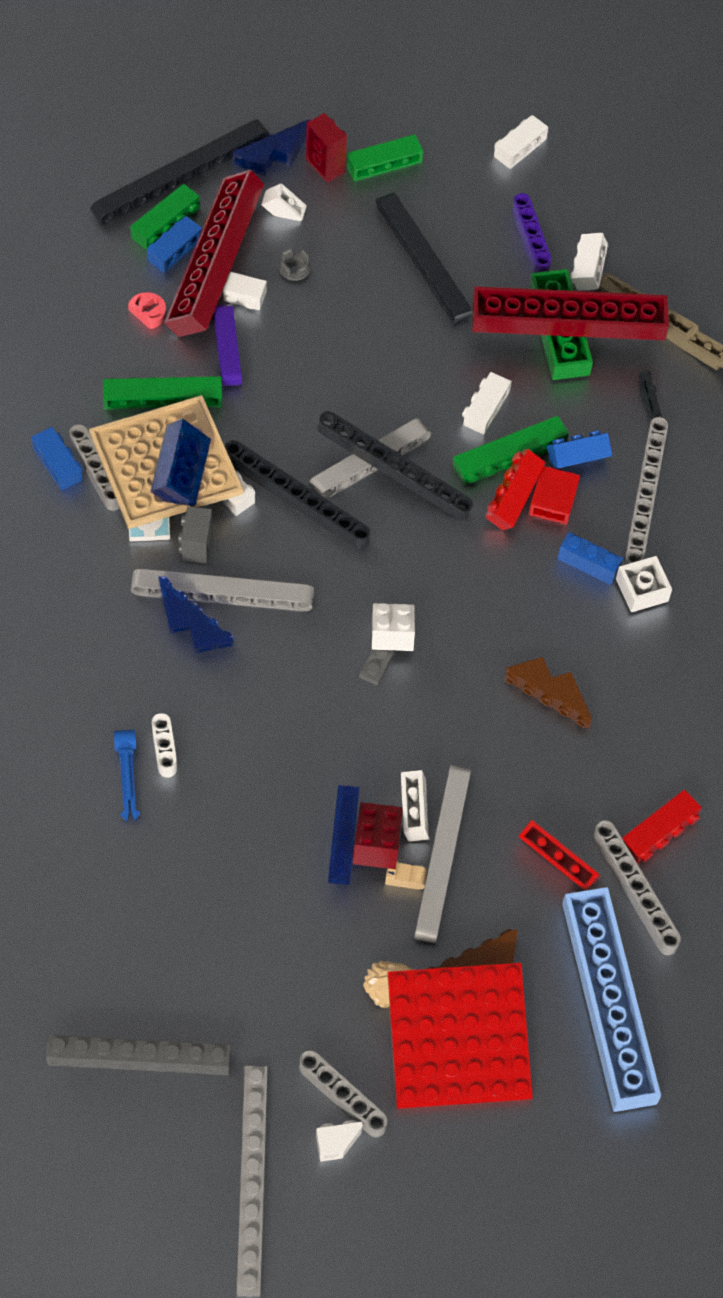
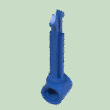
M135 729L114 731L115 752L119 753L124 804V812L120 813L121 817L128 821V802H131V813L135 821L140 816V811H136L133 752L136 750Z

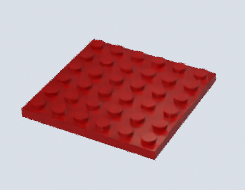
M521 963L387 972L397 1109L533 1099Z

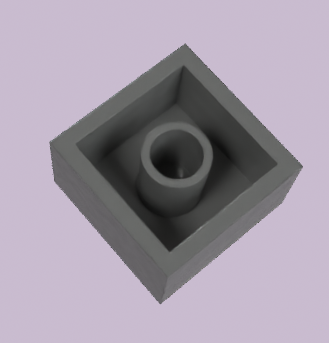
M187 506L186 514H182L181 526L183 527L182 531L179 532L178 543H180L179 554H182V562L207 565L212 535V509Z

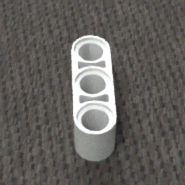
M159 713L152 719V733L158 771L163 777H172L177 772V758L171 720L168 715ZM158 725H165L166 727H165V728H158L157 726H158ZM163 743L169 744L167 747H161L160 745ZM166 762L172 763V765L170 766H164L162 764Z

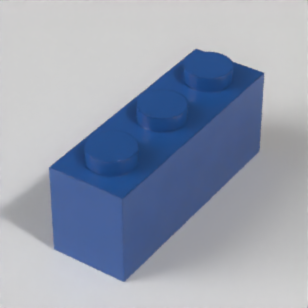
M185 216L182 220L177 221L168 232H164L155 243L149 245L147 249L148 261L165 273L196 246L203 228Z
M50 427L31 437L32 448L61 491L83 481V467L79 461L76 462L74 460L72 450L69 446L66 447L64 445V440L59 432L56 433L53 427Z
M600 430L589 432L587 437H583L582 434L571 436L569 441H565L564 438L552 440L553 444L547 445L550 466L555 469L612 456L608 433H601Z
M571 532L567 534L561 544L557 558L609 585H612L623 561L622 557Z

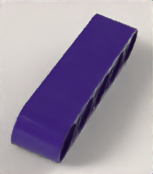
M519 193L514 197L512 213L534 273L550 271L551 255L532 201L527 194Z
M233 305L216 306L214 322L222 387L242 385Z

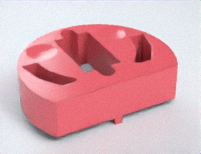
M149 292L140 293L134 296L128 303L129 311L149 329L160 326L166 318V304L157 294ZM154 303L157 305V306H156L155 308H153L151 311H149V312L145 311V312H144V310H146L147 308H149V307H150L151 305H153Z

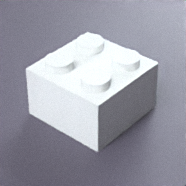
M657 556L623 565L618 569L616 581L631 612L669 601L672 588Z
M373 603L372 649L413 651L415 635L414 605Z

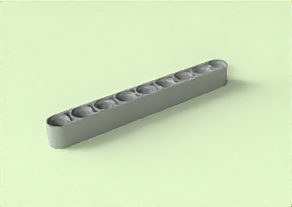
M661 417L654 418L650 423L623 565L634 563L631 560L636 562L644 560L668 429V422Z
M148 569L134 570L131 584V592L139 596L296 611L311 610L314 596V588L306 584Z
M450 765L418 917L415 940L436 944L471 769Z

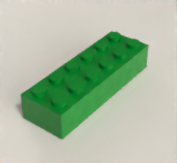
M568 269L530 274L529 289L573 291ZM541 335L552 380L590 376L593 361L586 337Z

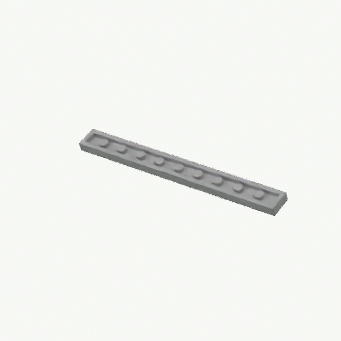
M245 1066L237 1296L260 1297L267 1066Z

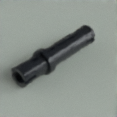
M647 370L642 371L638 376L642 385L641 393L645 397L650 419L652 421L656 417L662 418L656 396L657 389L653 385L651 372Z

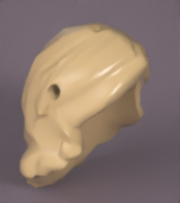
M390 961L373 963L372 969H367L368 975L364 976L365 982L363 986L376 1005L381 1008H388L387 972L414 969L405 964L392 963Z

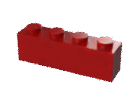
M529 449L517 452L512 458L510 468L504 473L502 484L495 491L496 496L487 507L488 512L485 518L501 530L513 528L546 462Z
M684 789L626 834L622 839L636 863L646 862L652 857V852L657 848L659 850L663 849L669 843L668 840L671 837H678L685 830V826L696 823L700 818L699 814L702 807Z
M533 820L529 822L518 836L584 891L591 890L600 879L599 873Z

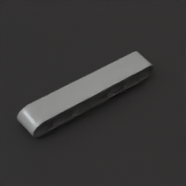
M416 418L380 438L378 441L404 455L426 442L430 438L431 432L419 418ZM374 453L375 456L382 457L380 453ZM352 454L314 476L309 482V487L322 497L328 499L378 469Z
M600 821L594 832V842L659 951L664 955L674 954L681 940L680 934L615 826L609 821ZM601 831H605V832H607L609 835H608V836H603V835L600 834V832H601ZM610 849H616L619 851V853L614 854L610 851ZM621 867H627L630 869V871L625 872L621 869ZM632 885H638L641 889L636 890ZM642 903H649L652 908H646ZM653 921H659L663 926H656ZM669 939L674 945H668L664 940Z

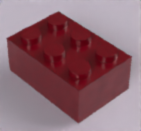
M323 113L307 122L305 159L328 183L345 173L347 135L344 130H341L332 118Z
M360 802L352 864L396 869L403 807Z

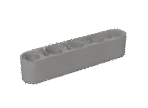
M80 424L72 426L69 432L72 448L105 507L112 511L118 510L120 507L116 498H111L115 497L87 428Z
M311 1050L302 1053L299 1063L302 1075L352 1120L362 1122V1129L372 1137L382 1136L386 1131L387 1116L319 1054ZM311 1060L315 1063V1066L307 1067L304 1065V1062ZM323 1075H328L332 1080L330 1082H323L320 1078ZM345 1090L349 1095L343 1098L338 1096L337 1092ZM362 1105L366 1110L359 1113L354 1110V1107ZM379 1120L383 1125L375 1128L371 1125V1122Z

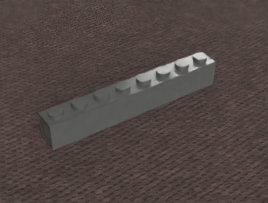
M48 1035L46 1059L49 1066L229 1075L230 1045Z

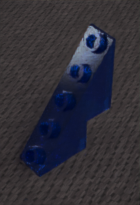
M310 119L301 121L292 127L285 128L278 133L235 150L233 152V165L245 170H252L254 173L266 176L274 161L291 167L306 140V126Z
M158 576V585L169 634L189 630L194 654L233 646V639L235 637L228 630L223 631L218 626L217 620L211 616L208 618L202 613L204 610L197 603L192 604L187 600L188 596L179 589L177 591L173 588L172 582L167 577Z
M338 785L328 883L350 885L360 787Z

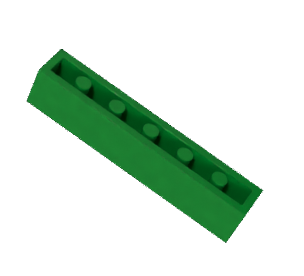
M190 376L178 378L132 377L128 379H103L104 410L158 409L198 396H203L207 408L222 407L221 377Z
M555 416L454 456L452 469L462 485L473 484L483 477H490L498 471L509 469L512 464V458L517 452L529 449L537 456L545 455L548 453L547 445L553 444L552 440L564 438L565 441H568L569 432L559 416Z

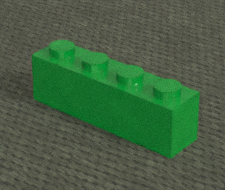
M415 134L347 153L346 167L353 181H358L422 163L423 149Z
M185 184L181 185L130 226L131 238L147 250L151 243H155L161 238L162 234L166 231L168 232L177 221L198 212L200 196Z

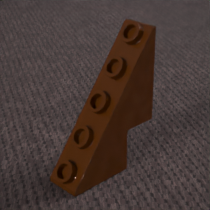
M543 657L506 668L504 678L508 684L517 686L528 696H534L543 705L557 710L560 715L571 718L580 727L590 728L592 717L572 672L552 677Z
M505 930L500 934V937L494 940L489 938L475 949L472 947L468 948L456 958L449 957L442 962V965L436 968L511 964L514 961L518 930ZM431 966L427 969H435V967Z

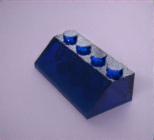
M183 418L166 425L150 492L164 502L196 506L211 438Z

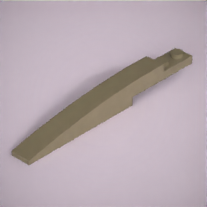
M608 272L601 278L599 289L602 292L644 294ZM668 308L669 328L666 338L715 370H718L720 367L723 368V345L698 331L699 325Z

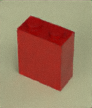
M544 466L538 477L529 515L567 525L580 475Z

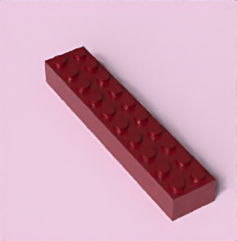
M252 170L224 177L164 322L178 337L206 331L209 327L217 302L221 297V292L227 282V277L233 267V262L239 252L240 244L244 239V234L250 224V219L256 209V204L264 186V183Z
M474 286L472 332L665 341L669 328L667 295Z

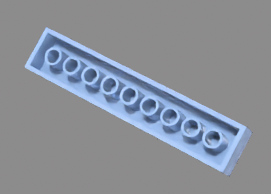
M608 887L565 894L562 905L613 1112L657 1105L661 1098V1093Z

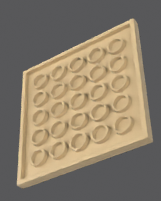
M203 396L89 429V434L128 529L186 512L187 506L199 508L243 494L242 485Z

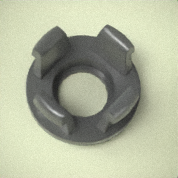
M289 248L282 253L283 258L279 264V271L283 277L288 280L297 281L304 279L309 274V255L305 250H301L300 254H293L292 249ZM291 265L300 266L297 273H291L289 267Z

